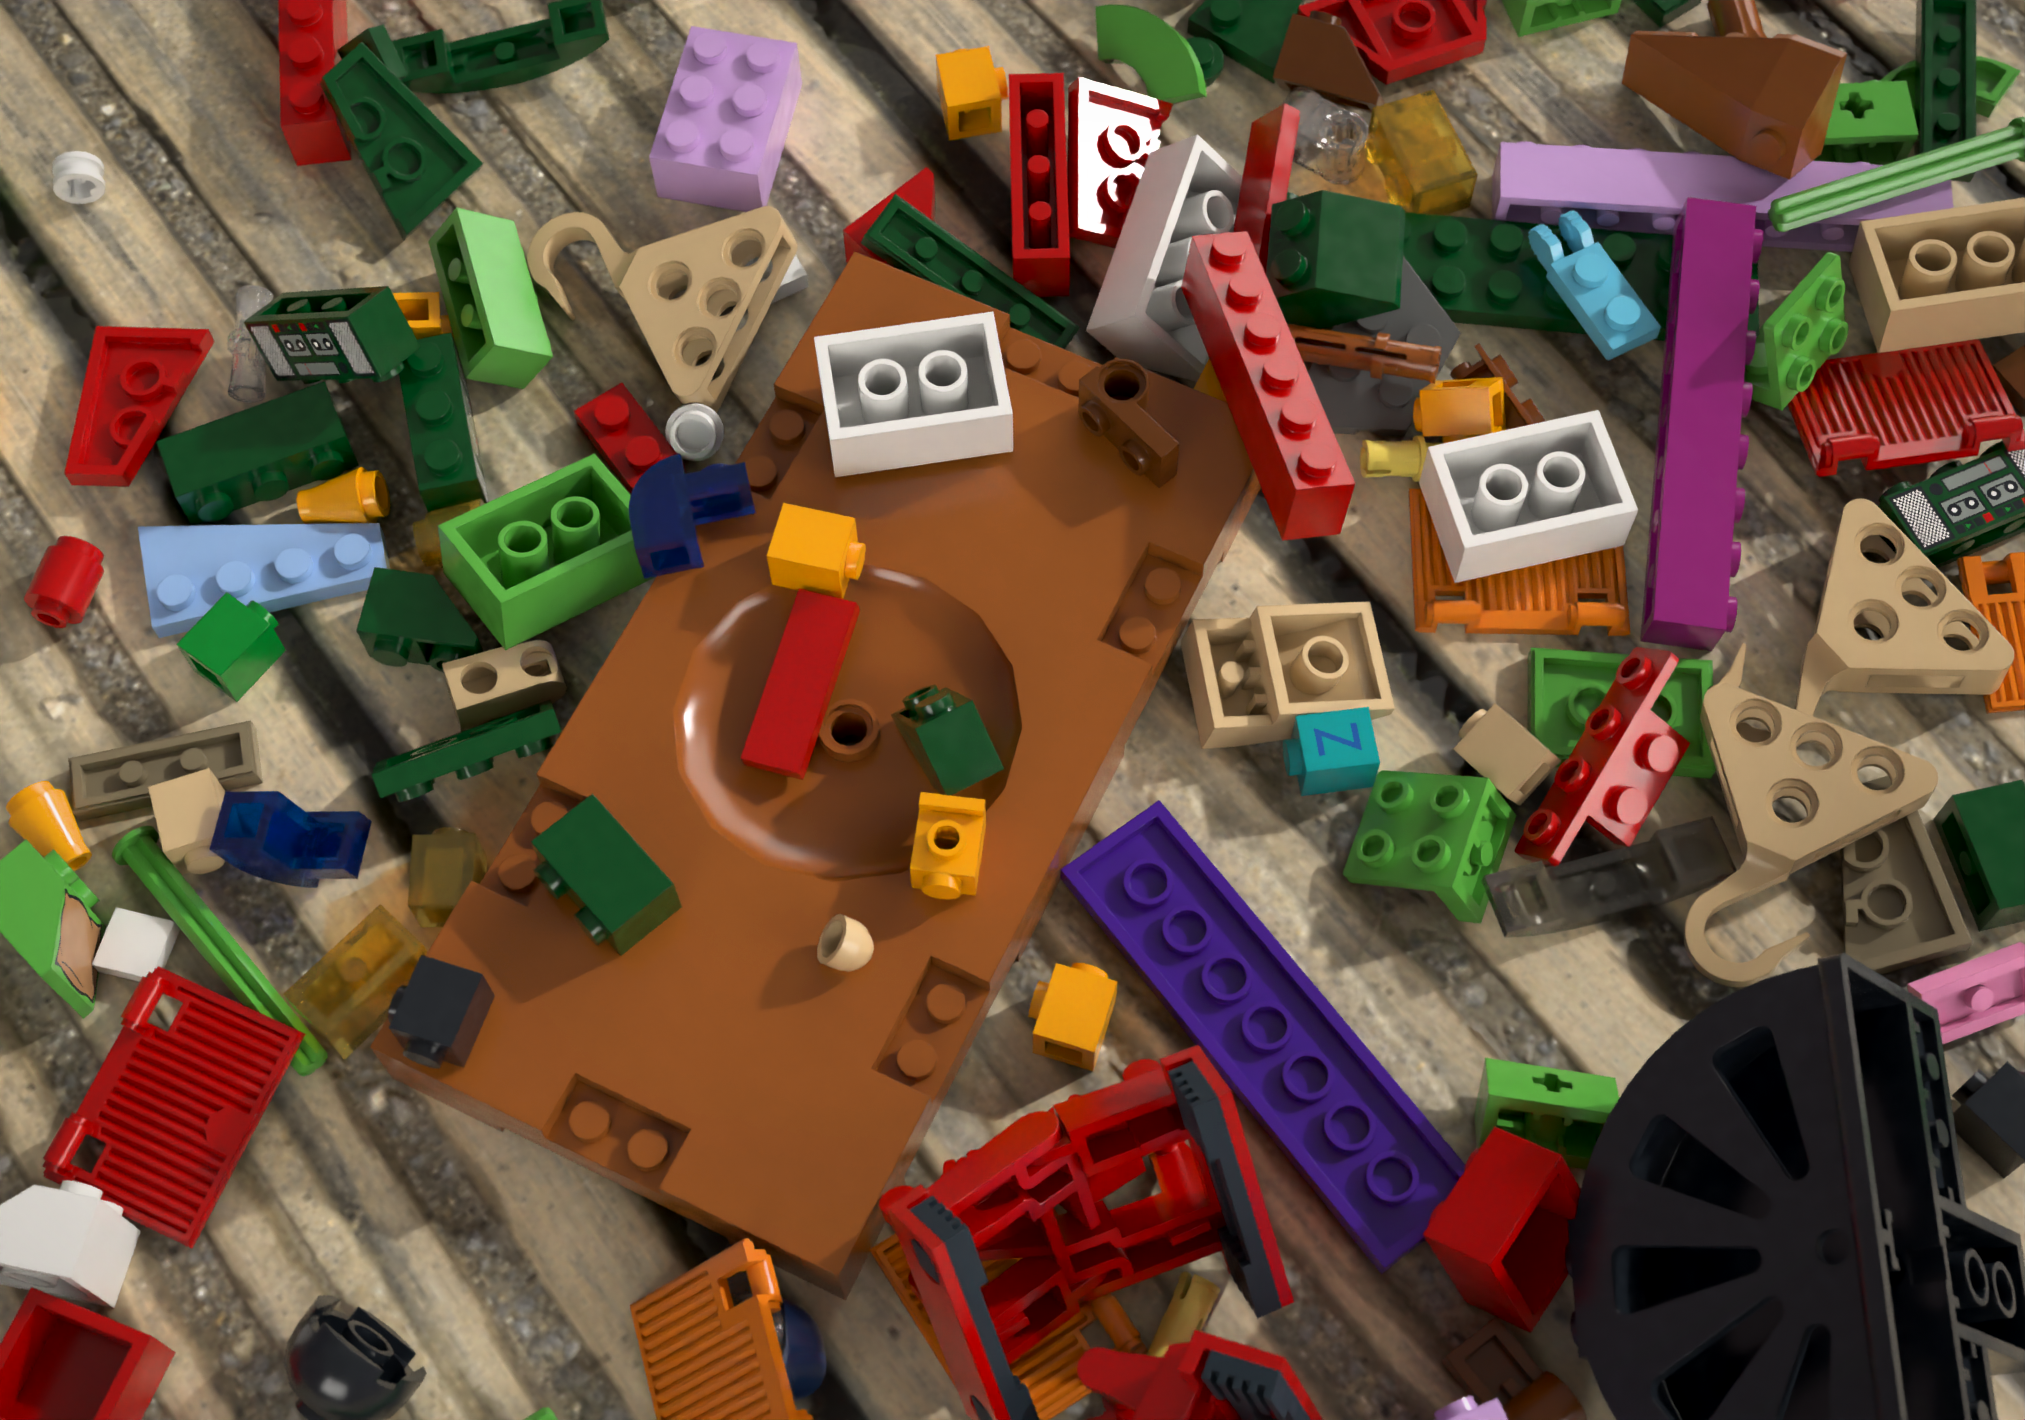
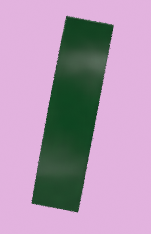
M560 0L547 3L550 18L452 42L448 41L443 29L394 40L392 43L408 74L401 81L412 92L466 93L511 86L551 74L583 59L610 40L603 1Z

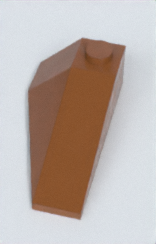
M1635 31L1630 37L1622 84L1738 160L1790 180L1822 153L1847 53L1796 34H1777L1773 38L1747 37V33H1729L1724 37L1698 36L1696 32Z

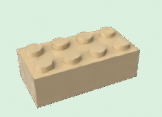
M2025 198L1860 221L1849 261V268L1878 353L2025 332Z

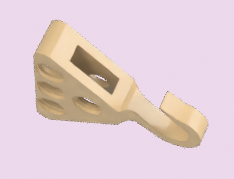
M763 206L639 247L630 254L620 248L603 222L593 215L571 212L559 215L544 224L531 241L527 263L531 276L545 294L557 301L572 321L575 320L564 288L554 276V262L560 251L573 242L587 240L596 243L615 288L629 305L672 392L683 405L700 403L710 407L717 413L797 252V241L779 211L771 206ZM759 257L755 263L745 267L750 260ZM771 260L773 265L772 272L766 280L760 282ZM686 289L680 297L673 299L678 292ZM736 305L730 313L720 316L725 309ZM746 309H747V310H748V320H747V323L745 324V326H744L743 328H741L740 330L736 331V329H737V327H738V325H739V323H740V321H741V319H742V317H743V315H744V313H745V311H746ZM711 354L705 363L696 366L702 357ZM723 358L724 369L719 377L712 380Z
M1854 499L1848 502L1843 509L1835 533L1813 637L1808 642L1802 659L1795 710L1813 716L1821 696L1827 691L1989 695L1997 691L2014 660L2012 645L1875 503L1867 499ZM1879 535L1888 538L1894 544L1896 553ZM1862 553H1877L1883 556L1887 562H1871ZM1920 578L1931 582L1936 588L1937 595ZM1909 594L1917 595L1923 598L1928 606H1914L1908 603L1903 596ZM1963 622L1971 624L1977 630L1979 634V639L1963 624ZM1861 627L1873 629L1882 639H1865L1855 629ZM1958 638L1964 641L1970 650H1956L1950 647L1944 639ZM1742 643L1731 669L1719 683H1727L1740 688L1747 646L1745 643ZM1745 721L1736 726L1739 735L1750 742H1762L1771 736L1769 730L1755 728Z
M1719 683L1710 687L1705 693L1700 720L1744 862L1740 869L1720 884L1701 894L1695 900L1686 918L1684 945L1690 961L1706 978L1724 986L1745 987L1766 979L1773 974L1781 961L1808 941L1809 933H1803L1767 948L1762 954L1751 961L1735 963L1720 958L1709 947L1705 937V925L1708 919L1722 908L1784 882L1791 873L1924 807L1938 784V773L1935 767L1927 760L1731 684ZM1745 720H1757L1767 726L1771 736L1762 742H1750L1739 735L1736 726ZM1805 743L1819 744L1829 753L1830 761L1822 766L1808 765L1799 758L1796 749ZM1868 766L1878 767L1887 773L1891 786L1884 790L1869 789L1861 783L1857 771ZM1782 798L1795 799L1804 806L1807 817L1795 823L1785 822L1774 813L1772 804Z

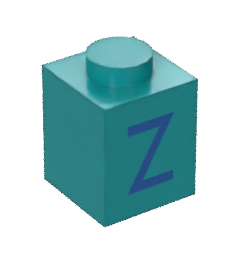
M1369 707L1295 717L1291 739L1283 740V757L1287 775H1297L1301 796L1373 787L1380 759Z

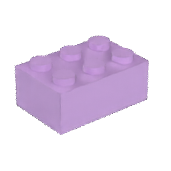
M691 26L649 156L658 197L743 212L767 206L802 87L797 43Z

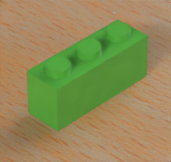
M456 207L428 243L465 379L524 389L552 359L553 354L515 222Z

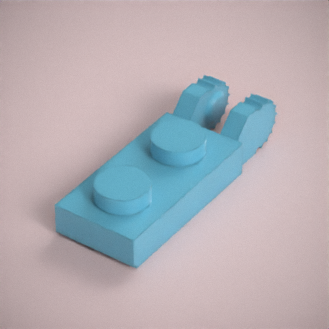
M1574 210L1569 211L1558 218V229L1561 232V236H1563L1564 241L1567 242L1568 247L1573 252V254L1564 257L1561 242L1555 234L1553 235L1552 230L1548 226L1540 224L1530 229L1528 238L1531 249H1533L1534 254L1537 255L1538 260L1547 271V279L1606 360L1609 361L1657 338L1661 326L1599 242L1594 243L1591 228L1582 220V216Z

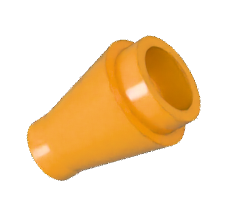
M359 467L311 489L298 491L297 508L304 524L376 523L378 517L389 514L390 495L387 483L379 470L367 471L364 467Z
M41 781L24 788L9 800L6 805V810L11 816L8 822L9 826L24 840H27L43 857L54 849L73 871L78 870L91 859L92 853L85 845L63 790L54 789L49 781Z

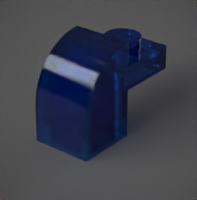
M680 453L657 462L640 477L630 496L629 518L635 551L644 579L704 567L696 525L756 513L745 462L733 465L724 463L712 464L701 471L686 474Z
M279 791L225 792L209 850L234 867L253 876L290 886L317 888L319 879L358 878L372 821L359 811L306 812Z

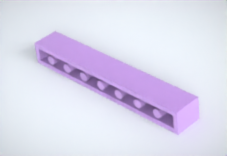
M1524 141L1500 143L1492 174V220L1558 225L1560 215L1574 210L1582 216V220L1590 228L1673 235L1674 225L1687 197L1756 206L1755 229L1763 230L1762 247L1852 252L1860 221L1953 208L1951 180L1789 231L1777 232L1772 222L1768 219L1767 212L1774 199L1883 165H1872L1866 162L1839 163L1813 160L1789 180L1740 161L1734 156L1707 155L1699 152L1647 151L1641 148L1624 150L1592 148L1587 145H1542Z

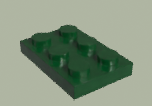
M549 699L381 760L376 763L371 775L380 798L395 793L398 802H403L434 790L433 784L436 783L434 778L455 771L458 780L484 773L494 768L492 763L494 762L493 757L515 749L517 757L524 758L544 751L553 746L551 736L562 731L552 702Z

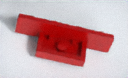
M1636 647L1621 662L1616 672V679L1600 706L1588 717L1585 731L1569 758L1556 771L1554 783L1540 807L1527 820L1523 835L1514 850L1520 857L1553 867L1559 865L1584 821L1588 822L1614 844L1626 847L1631 846L1691 744L1651 711L1652 706L1679 662V658L1671 651Z

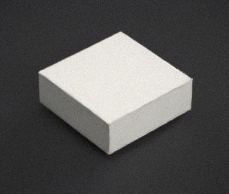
M115 907L92 966L98 972L139 982L142 976L146 977L148 972L153 973L154 969H157L158 966L165 969L180 928L171 920Z

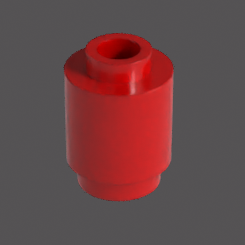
M60 536L55 545L47 547L24 596L25 603L32 608L31 615L39 622L54 628H65L67 623H81L104 574V568L101 566L104 559L103 552L93 544L72 536Z

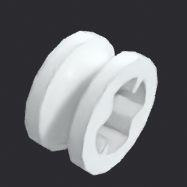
M72 151L57 156L53 161V190L56 196L70 203L85 204L94 202L104 195V165L98 157L87 152Z

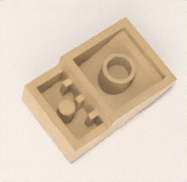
M1370 602L1256 606L1250 617L1194 619L1181 640L1201 749L1237 747L1291 739L1295 717L1299 715L1369 707L1371 720L1390 715L1395 710Z

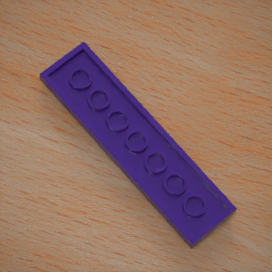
M1161 801L1155 802L1064 866L1060 872V879L1194 1044L1200 1046L1219 1075L1378 1271L1383 1274L1424 1242L1426 1239L1422 1234L1428 1227L1433 1210L1440 1202L1446 1200L1464 1173L1465 1163Z

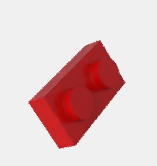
M622 382L574 410L578 425L637 503L686 475L682 459Z

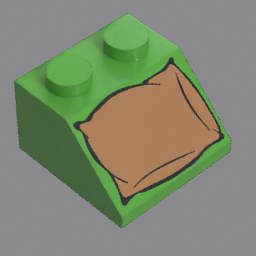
M24 840L0 860V932L39 976L84 1019L94 1011L99 972L92 966V963L106 931L104 923L90 909L100 900L54 849L42 857L27 840Z

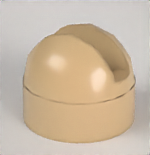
M838 914L825 926L818 943L817 956L819 962L840 971L851 972L862 968L871 959L874 944L868 929L857 920Z

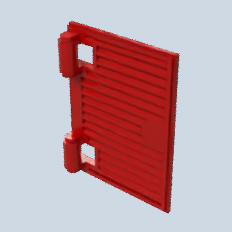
M1980 339L1827 359L1815 372L1809 387L1803 392H1798L1787 404L1813 470L1818 477L1836 475L1838 461L1861 458L1865 470L1868 471L1978 456L1981 442L2002 439L2007 451L2025 449V431L2022 419L2016 415Z
M158 966L157 969H154L153 973L148 972L146 977L142 976L120 1016L123 1018L120 1023L123 1025V1028L76 1114L71 1112L69 1118H64L42 1158L45 1160L42 1166L46 1168L43 1172V1177L61 1185L62 1181L69 1180L98 1188L103 1192L101 1200L121 1206L124 1209L123 1216L193 1249L306 1034ZM162 994L183 1003L168 1031L148 1023ZM86 1134L107 1143L91 1173L71 1163Z

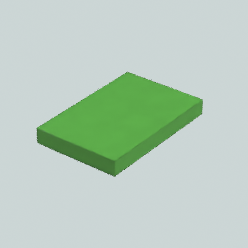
M1531 647L1528 654L1527 730L1561 760L1556 767L1559 768L1569 758L1585 731L1588 717L1600 706L1616 679L1619 665L1630 654ZM1679 658L1677 666L1651 708V711L1691 743L1672 776L1711 779L1716 771L1700 720L1704 695L1713 686L1712 660Z

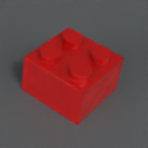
M1494 1126L1482 1146L1475 1149L1469 1156L1464 1173L1446 1200L1440 1202L1433 1210L1428 1227L1422 1235L1465 1302L1531 1333L1569 1274L1565 1263V1248L1569 1243L1567 1220L1575 1219L1581 1189L1561 1154Z
M31 1287L0 1343V1420H142L176 1352L149 1334Z

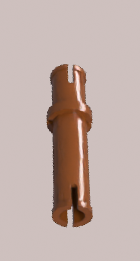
M1287 323L1303 361L1370 372V378L1381 380L1384 374L1425 380L1434 384L1436 382L1442 346L1432 347L1390 340L1391 334L1378 332L1377 337H1370Z

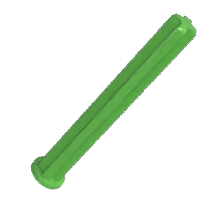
M2025 117L2012 119L2008 127L1774 199L1771 202L1770 209L1767 211L1768 219L1772 222L1777 232H1785L2014 159L2025 162Z
M142 826L126 834L113 848V860L118 865H129L242 1005L306 1034L290 1063L300 1076L305 1077L320 1068L328 1059L325 1049L156 844L159 834L152 826Z

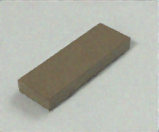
M251 720L68 758L73 814L79 821L151 807L149 786L210 768L225 791L263 783L257 730Z

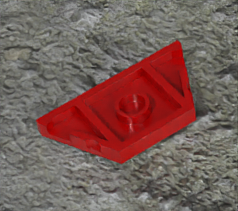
M1316 0L1298 6L1297 15L1309 17L1311 11H1320L1340 18L1342 20L1341 26L1346 28L1370 75L1385 85L1481 54L1486 43L1487 18L1485 17L1487 0Z

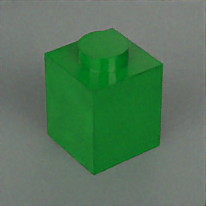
M227 592L176 644L196 673L236 702L245 695L286 651L274 630L279 625L274 616L257 602L251 600L245 606Z

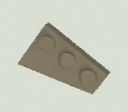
M1885 776L1862 784L1872 790H1884L1891 786L1889 776ZM1918 810L1840 849L1844 953L1881 975L1969 950L1973 941Z

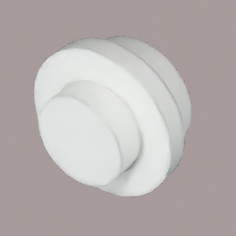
M700 403L685 404L677 408L669 417L665 429L666 440L679 457L689 461H702L713 456L720 448L724 437L723 423L718 414L710 407Z

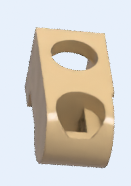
M542 640L520 643L508 650L499 647L442 664L448 693L461 731L549 699L553 704L562 698L567 689L551 643Z

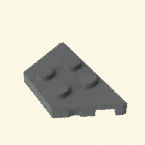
M1404 256L1400 309L1335 325L1332 328V331L1377 337L1378 332L1391 334L1390 340L1432 347L1442 346L1438 375L1461 334ZM1313 363L1308 371L1334 434H1356L1360 431H1371L1376 435L1405 436L1413 422V406L1415 399L1420 397L1419 390L1430 384L1429 381L1387 374H1384L1382 380L1370 378V372L1316 363Z

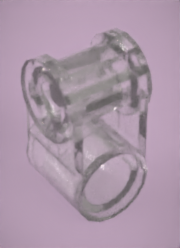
M1296 87L1280 104L1286 103L1300 110L1293 162L1321 176L1327 182L1336 185H1346L1355 182L1362 176L1365 170V155L1362 148L1368 140V125L1366 121L1357 113L1345 110L1322 98L1311 89L1306 87ZM1350 128L1353 129L1352 139H1350ZM1332 156L1335 157V158H1334V168H1332V166H1331Z

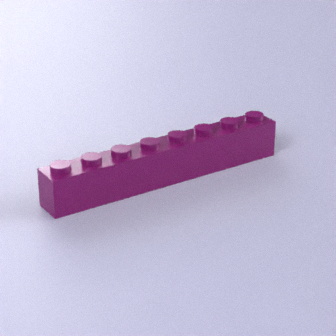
M1687 197L1674 225L1641 642L1712 651L1725 632L1731 633L1735 625L1738 602L1736 597L1729 596L1730 577L1735 578L1739 569L1741 543L1733 541L1734 523H1739L1745 504V489L1737 487L1738 470H1742L1745 466L1749 448L1748 435L1740 434L1741 417L1748 415L1753 392L1752 383L1744 382L1745 365L1749 366L1751 364L1756 346V332L1748 330L1749 314L1755 312L1760 291L1759 280L1751 279L1752 264H1757L1763 244V230L1755 229L1756 206Z

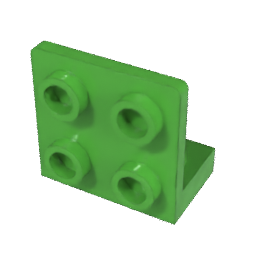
M1827 252L1759 329V335L1756 336L1754 356L1749 366L1745 365L1744 382H1750L1753 386L1752 400L1782 411L1798 392H1803L1809 387L1815 372L1831 354H1837L1842 349L1848 336L1849 326L1845 322L1843 298L1845 282L1842 280L1840 255Z
M1382 770L1375 779L1345 864L1343 875L1350 883L1434 891L1458 921L1481 924L1516 814L1491 780L1486 777Z

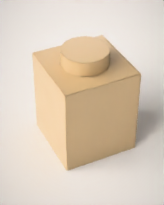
M1496 703L1488 711L1484 709L1478 710L1465 722L1459 731V737L1462 740L1453 748L1483 777L1489 778L1504 796L1519 806L1561 762L1554 753Z
M210 768L148 787L163 853L181 875L213 872L222 867L225 861L242 856L227 793Z

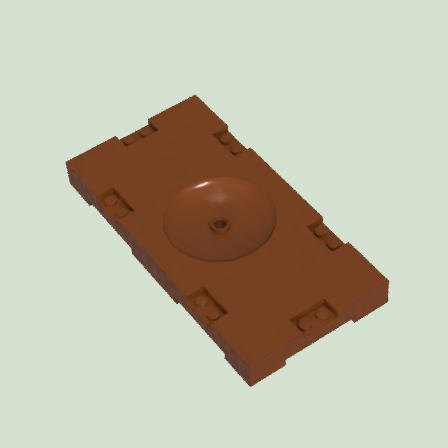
M854 252L773 384L776 397L725 480L717 477L536 773L540 785L480 884L471 880L425 955L483 974L495 995L465 1067L443 1061L441 1067L436 1069L408 1059L403 1055L404 1048L389 1029L390 1022L387 1018L370 1048L391 1077L501 1132L507 1129L727 1237L731 1245L749 1238L750 1242H753L755 1249H765L766 1254L771 1255L774 1266L846 1300L870 1254V1249L873 1248L886 1222L879 1208L880 1198L888 1190L905 1185L904 1176L1014 961L1019 962L1061 880V869L1069 864L1124 756L1125 744L1218 562L1224 561L1261 488L1227 402L1146 370L1149 377L1147 414L1179 443L1177 475L1158 488L1144 474L1139 476L1133 473L1121 459L1119 450L1104 435L1098 437L1092 434L1079 417V379L1096 366L1100 368L1102 364L1011 328L1010 314ZM994 312L1013 412V452L835 477L814 337ZM1116 395L1111 397L1116 400L1131 399L1130 397L1125 395ZM783 503L855 518L858 542L866 545L865 559L858 580L849 578L843 598L857 602L860 613L803 780L746 766L740 759L798 590L772 585L767 561L768 549ZM934 684L938 690L946 687L973 700L1004 767L1003 770L951 795L984 799L986 807V830L976 896L960 894V897L956 899H938L924 894L922 889L912 888L910 864L919 814L920 793H941L932 786L891 714L905 708L902 700L906 696ZM850 735L863 738L861 742L855 745L846 746L838 743L840 739ZM592 793L674 883L682 906L622 956L607 940L596 945L582 930L573 916L580 910L567 894L558 900L554 898L533 871L540 864V861L531 841ZM935 843L937 847L943 850H950L956 846L953 844ZM838 914L857 920L868 929L874 944L871 959L862 968L851 972L840 971L819 962L817 956L821 934L827 923Z

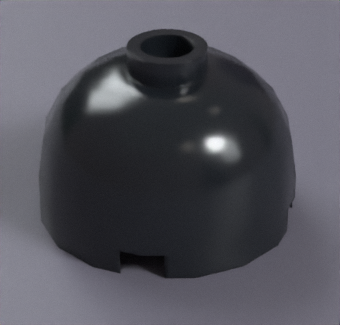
M319 1295L297 1324L286 1346L284 1365L289 1385L299 1398L295 1403L297 1410L307 1420H387L391 1418L407 1403L423 1382L427 1374L424 1366L413 1372L408 1364L416 1355L414 1350L392 1328L373 1314L358 1306L349 1317L340 1311L334 1310L341 1298L332 1295Z

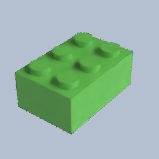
M595 454L438 525L445 576L505 650L655 578L660 571L659 527Z

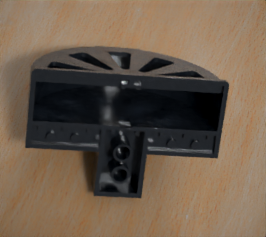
M1846 953L1818 958V965L1796 969L1763 979L1731 993L1701 1011L1674 1032L1648 1058L1629 1082L1609 1114L1593 1148L1583 1178L1575 1219L1567 1220L1569 1243L1565 1248V1263L1568 1273L1572 1278L1575 1307L1570 1319L1572 1337L1578 1347L1579 1358L1588 1360L1600 1392L1616 1420H1998L1992 1376L2025 1372V1262L2020 1234L1967 1209L1938 1009Z

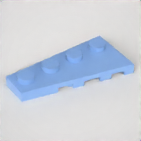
M379 523L138 526L151 624L159 638L188 632L226 592L245 606L253 600L263 606L268 612H274L368 590L374 567L390 569L385 537Z

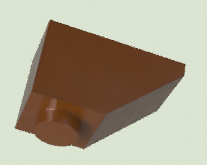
M1311 11L1309 17L1292 14L1273 74V78L1280 88L1285 91L1384 117L1387 105L1346 28L1341 26L1342 20L1334 15L1320 11Z

